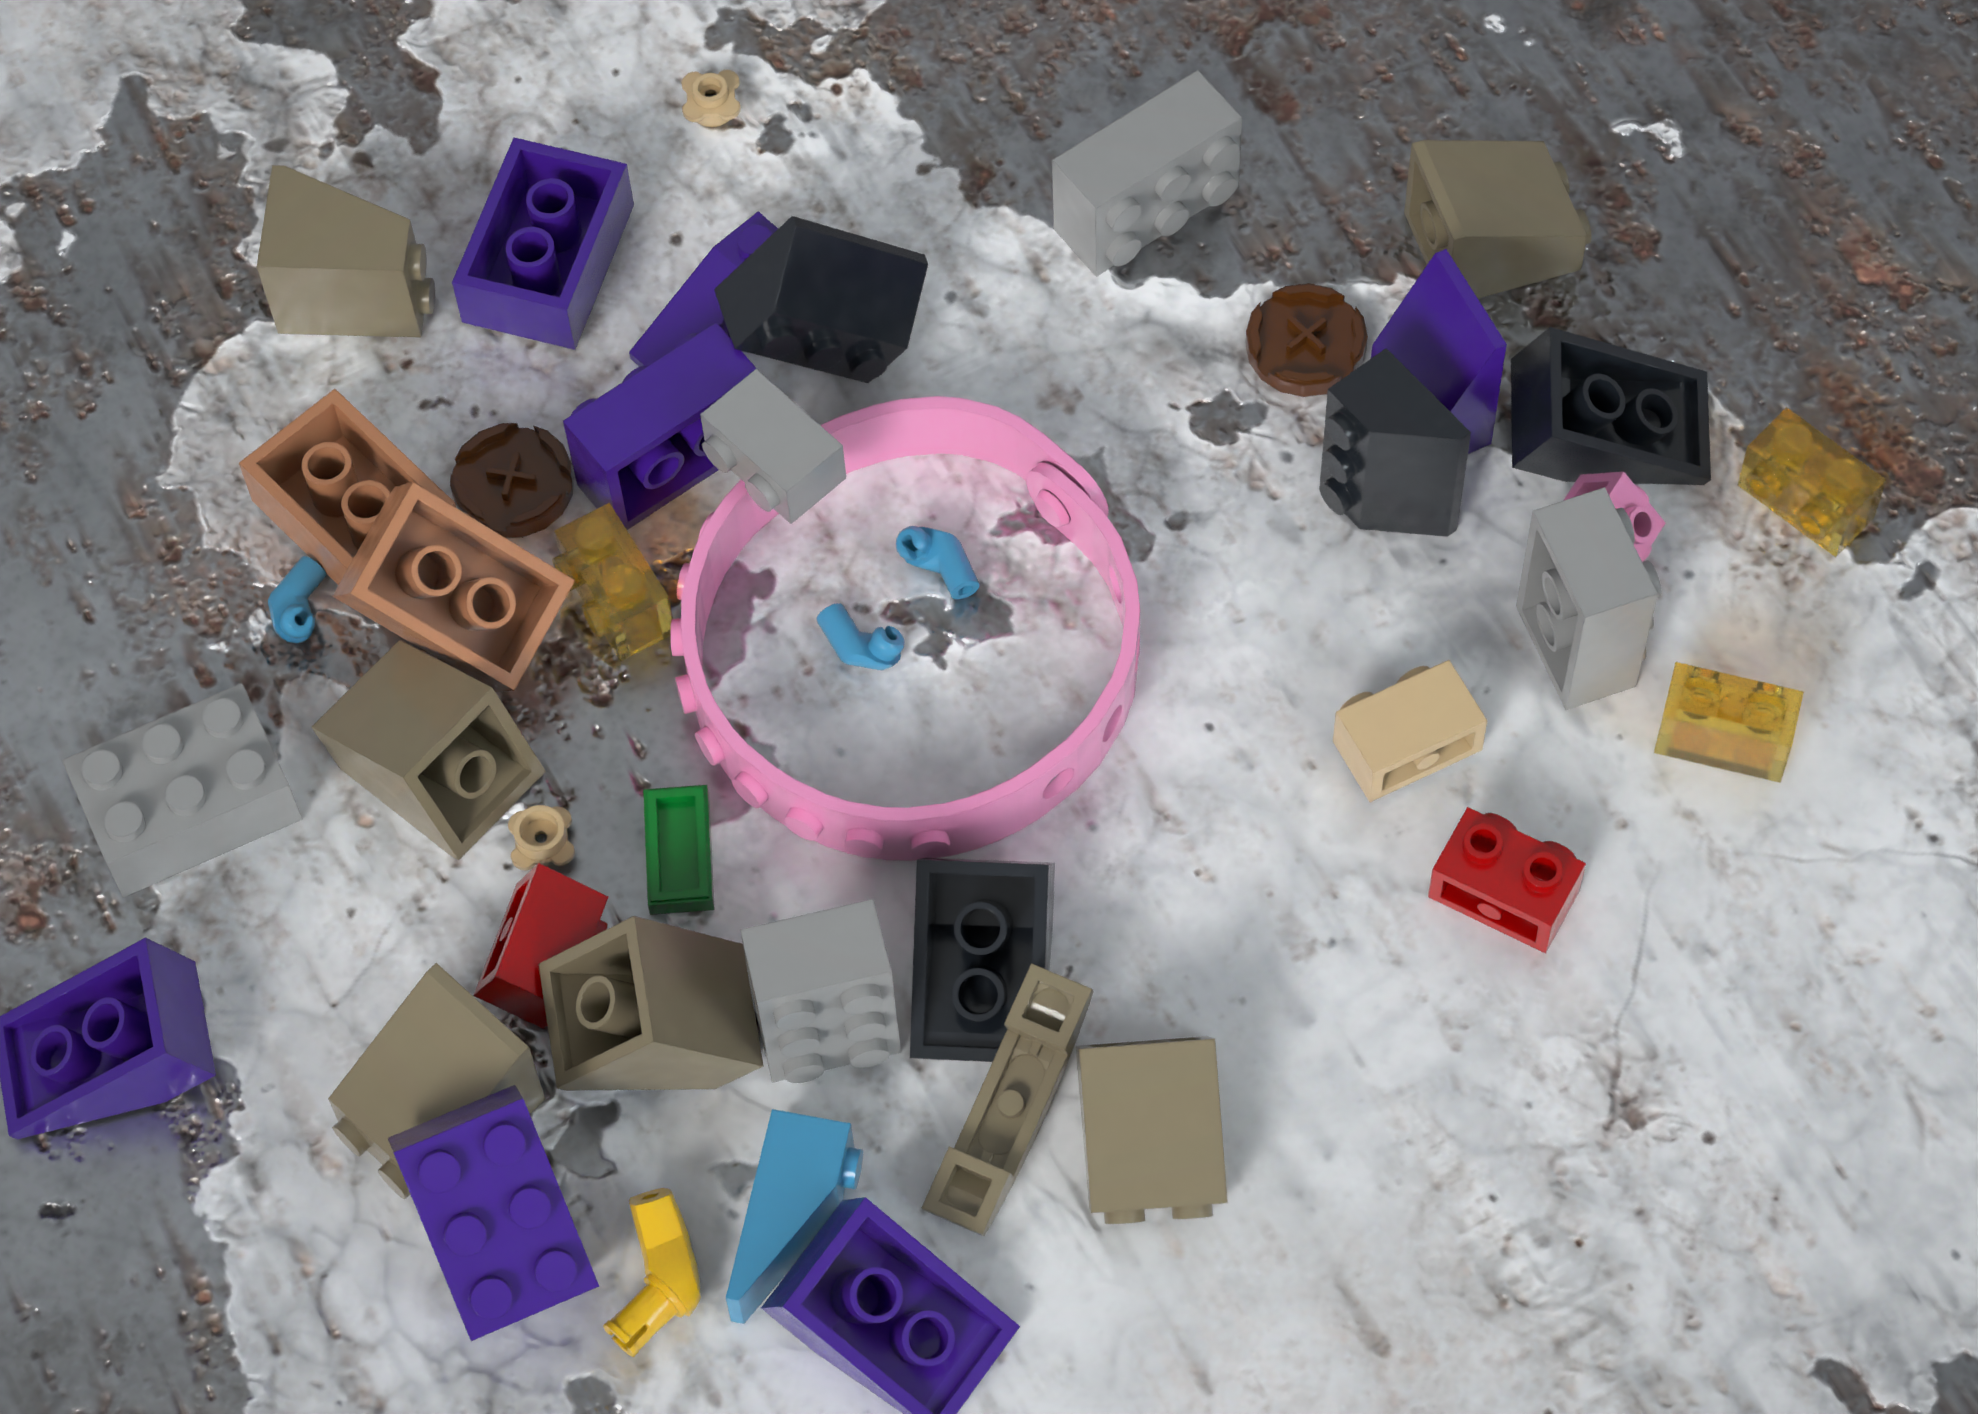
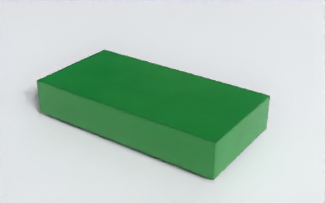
M694 785L643 789L647 899L650 915L715 910L708 786Z

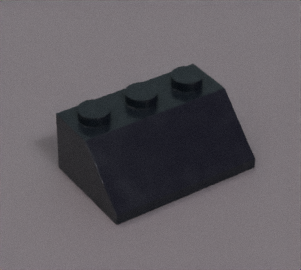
M791 216L714 289L736 350L869 383L886 371L887 366L908 348L928 262L925 254Z
M1385 348L1328 389L1319 486L1321 496L1333 512L1338 515L1345 514L1359 529L1448 537L1458 527L1471 432Z

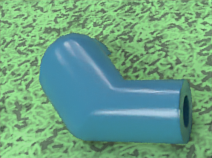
M917 526L906 527L898 534L896 549L899 555L907 563L915 567L940 573L953 599L967 598L979 589V581L962 544L954 535L928 527Z
M302 556L268 598L274 631L280 638L291 643L303 642L311 636L316 619L314 613H311L308 597L326 577L325 570L316 561L307 556Z
M841 603L832 604L818 614L816 618L818 625L843 663L882 671L893 667L899 662L905 641L902 634L896 628L886 626L884 630L883 627H877L873 633L861 632Z

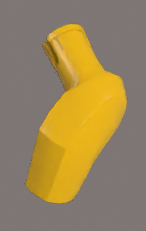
M668 1188L647 1191L629 1199L644 1260L646 1274L644 1282L646 1286L610 1321L608 1320L603 1325V1328L607 1334H614L611 1339L631 1357H635L639 1350L675 1315L680 1318L684 1315L689 1317L696 1309L701 1298L699 1272L689 1234L671 1189Z

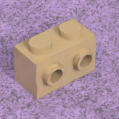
M1447 660L1432 668L1428 666L1416 667L1405 673L1393 686L1375 694L1363 692L1347 700L1340 710L1335 713L1333 743L1368 801L1372 802L1482 751L1487 719L1450 660Z

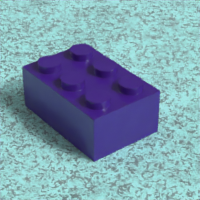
M513 137L452 281L462 323L576 350L634 207L627 164Z
M717 322L700 333H692L685 336L675 345L672 351L649 366H640L634 369L624 378L621 384L597 399L592 398L584 401L576 407L571 416L563 420L577 486L618 535L624 533L719 470L708 459L702 448V443L705 440L700 414L757 368L742 351L734 348L731 338Z
M515 1085L388 1138L471 1341L599 1287L530 1113Z

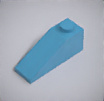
M772 1109L726 1294L731 1322L746 1323L788 1273L841 1203L845 1188H857L862 1169L863 1149L854 1147L851 1123Z

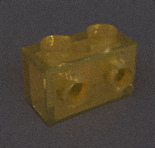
M1786 407L1747 446L1737 485L1836 558L1874 519L1887 479Z
M610 503L554 530L559 555L552 558L554 568L575 580L569 592L574 589L577 590L585 603L581 605V609L591 631L597 639L606 637L620 662L671 636V619H673L669 596Z
M1675 662L1654 753L1781 783L1792 748L1804 691Z

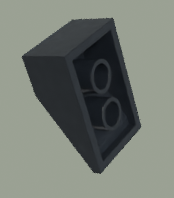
M1549 327L1511 358L1512 468L1564 482H1576L1582 474L1625 472L1634 484L1705 485L1711 481L1707 371Z
M947 858L917 859L910 1058L993 1062L1007 1031L1004 1023L1031 963L1050 971L1055 863Z

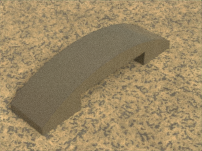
M1031 963L1004 1023L1007 1028L1004 1038L954 1148L948 1147L921 1207L922 1210L981 1236H985L1011 1190L1052 1103L1080 1033L1094 992L1093 989Z

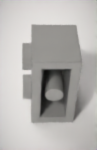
M755 369L700 414L705 440L702 443V448L712 464L724 473L730 470L745 482L748 494L760 508L767 512L774 509L790 524L846 479L843 445L758 369Z

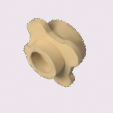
M722 70L718 74L690 72L682 79V89L687 93V102L683 105L682 112L688 121L697 122L706 127H718L734 119L740 113V103L735 99V90L739 87L740 81L739 76L734 71ZM708 94H716L712 97H706Z
M536 805L513 814L508 821L509 831L514 835L515 849L511 852L513 865L520 870L527 871L538 863L552 862L557 866L568 864L575 855L574 846L568 841L567 829L572 824L569 811L560 806L551 808L549 806ZM540 834L547 836V840L542 843L537 842L535 839Z

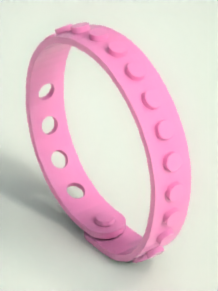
M956 397L908 398L875 404L821 424L829 434L843 445L846 474L886 460L928 454L963 455L995 463L1026 480L1029 494L1042 517L1074 543L1094 564L1109 587L1123 625L1121 651L1112 677L1089 715L1065 741L1030 768L991 789L967 798L942 804L901 808L850 802L827 795L792 778L775 767L748 745L733 729L715 702L703 672V642L707 620L716 592L726 572L743 547L761 528L779 514L774 509L767 512L760 508L748 494L745 482L742 480L724 497L715 512H712L707 517L700 530L690 563H684L680 571L677 584V599L681 600V618L671 619L672 656H684L687 674L675 677L684 714L696 711L701 730L695 732V737L710 764L715 766L719 763L732 780L733 787L748 804L754 808H762L794 834L806 840L816 841L826 847L865 858L914 861L922 858L947 857L992 844L1037 821L1075 792L1102 763L1126 722L1135 696L1140 655V603L1137 578L1122 538L1108 519V504L1098 484L1072 457L1021 417L997 406Z

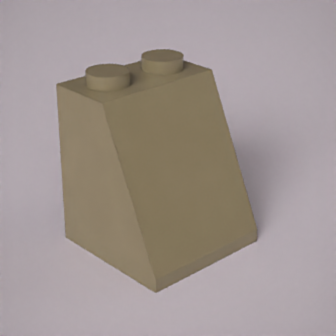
M1422 140L1411 144L1404 209L1406 219L1426 265L1435 253L1447 249L1478 299L1581 270L1585 246L1591 242V229L1588 218L1581 208L1575 210L1569 197L1570 187L1566 170L1560 161L1553 162L1544 141Z
M272 165L256 267L278 334L421 338L424 314H433L435 283L433 278H425L427 266L426 248L424 244H416L410 219L287 166Z
M401 640L375 663L311 727L343 772L457 860H460L546 772L492 687Z
M632 916L539 964L557 1089L566 1091L717 1089L764 1067L742 943Z
M435 963L420 979L328 1100L338 1120L332 1128L339 1139L357 1156H361L366 1150L382 1164L378 1169L382 1179L401 1198L406 1199L411 1194L388 1141L389 1137L513 1085L517 1087L530 1114L545 1100V1096L530 1048L440 965Z
M1209 1036L1076 1046L1090 1212H1104L1105 1224H1126L1145 1221V1209L1172 1207L1173 1219H1193L1213 1216L1212 1204L1228 1203L1215 1039Z

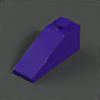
M758 211L717 243L629 351L630 359L639 367L649 366L672 351L675 345L685 336L692 333H700L716 322L730 337L714 289L778 228Z

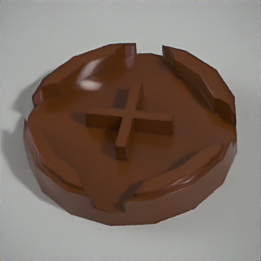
M1310 283L1285 286L1273 292L1272 298L1266 300L1262 305L1260 302L1251 312L1245 338L1249 364L1262 381L1282 393L1301 397L1325 395L1330 387L1356 370L1363 363L1368 340L1363 315L1356 306L1354 310L1350 304L1345 302V296L1333 288Z
M501 423L479 431L461 446L455 457L456 465L450 477V488L457 508L505 538H523L546 529L563 515L573 496L574 472L564 445L548 430L534 425V430L529 428H519L518 423Z

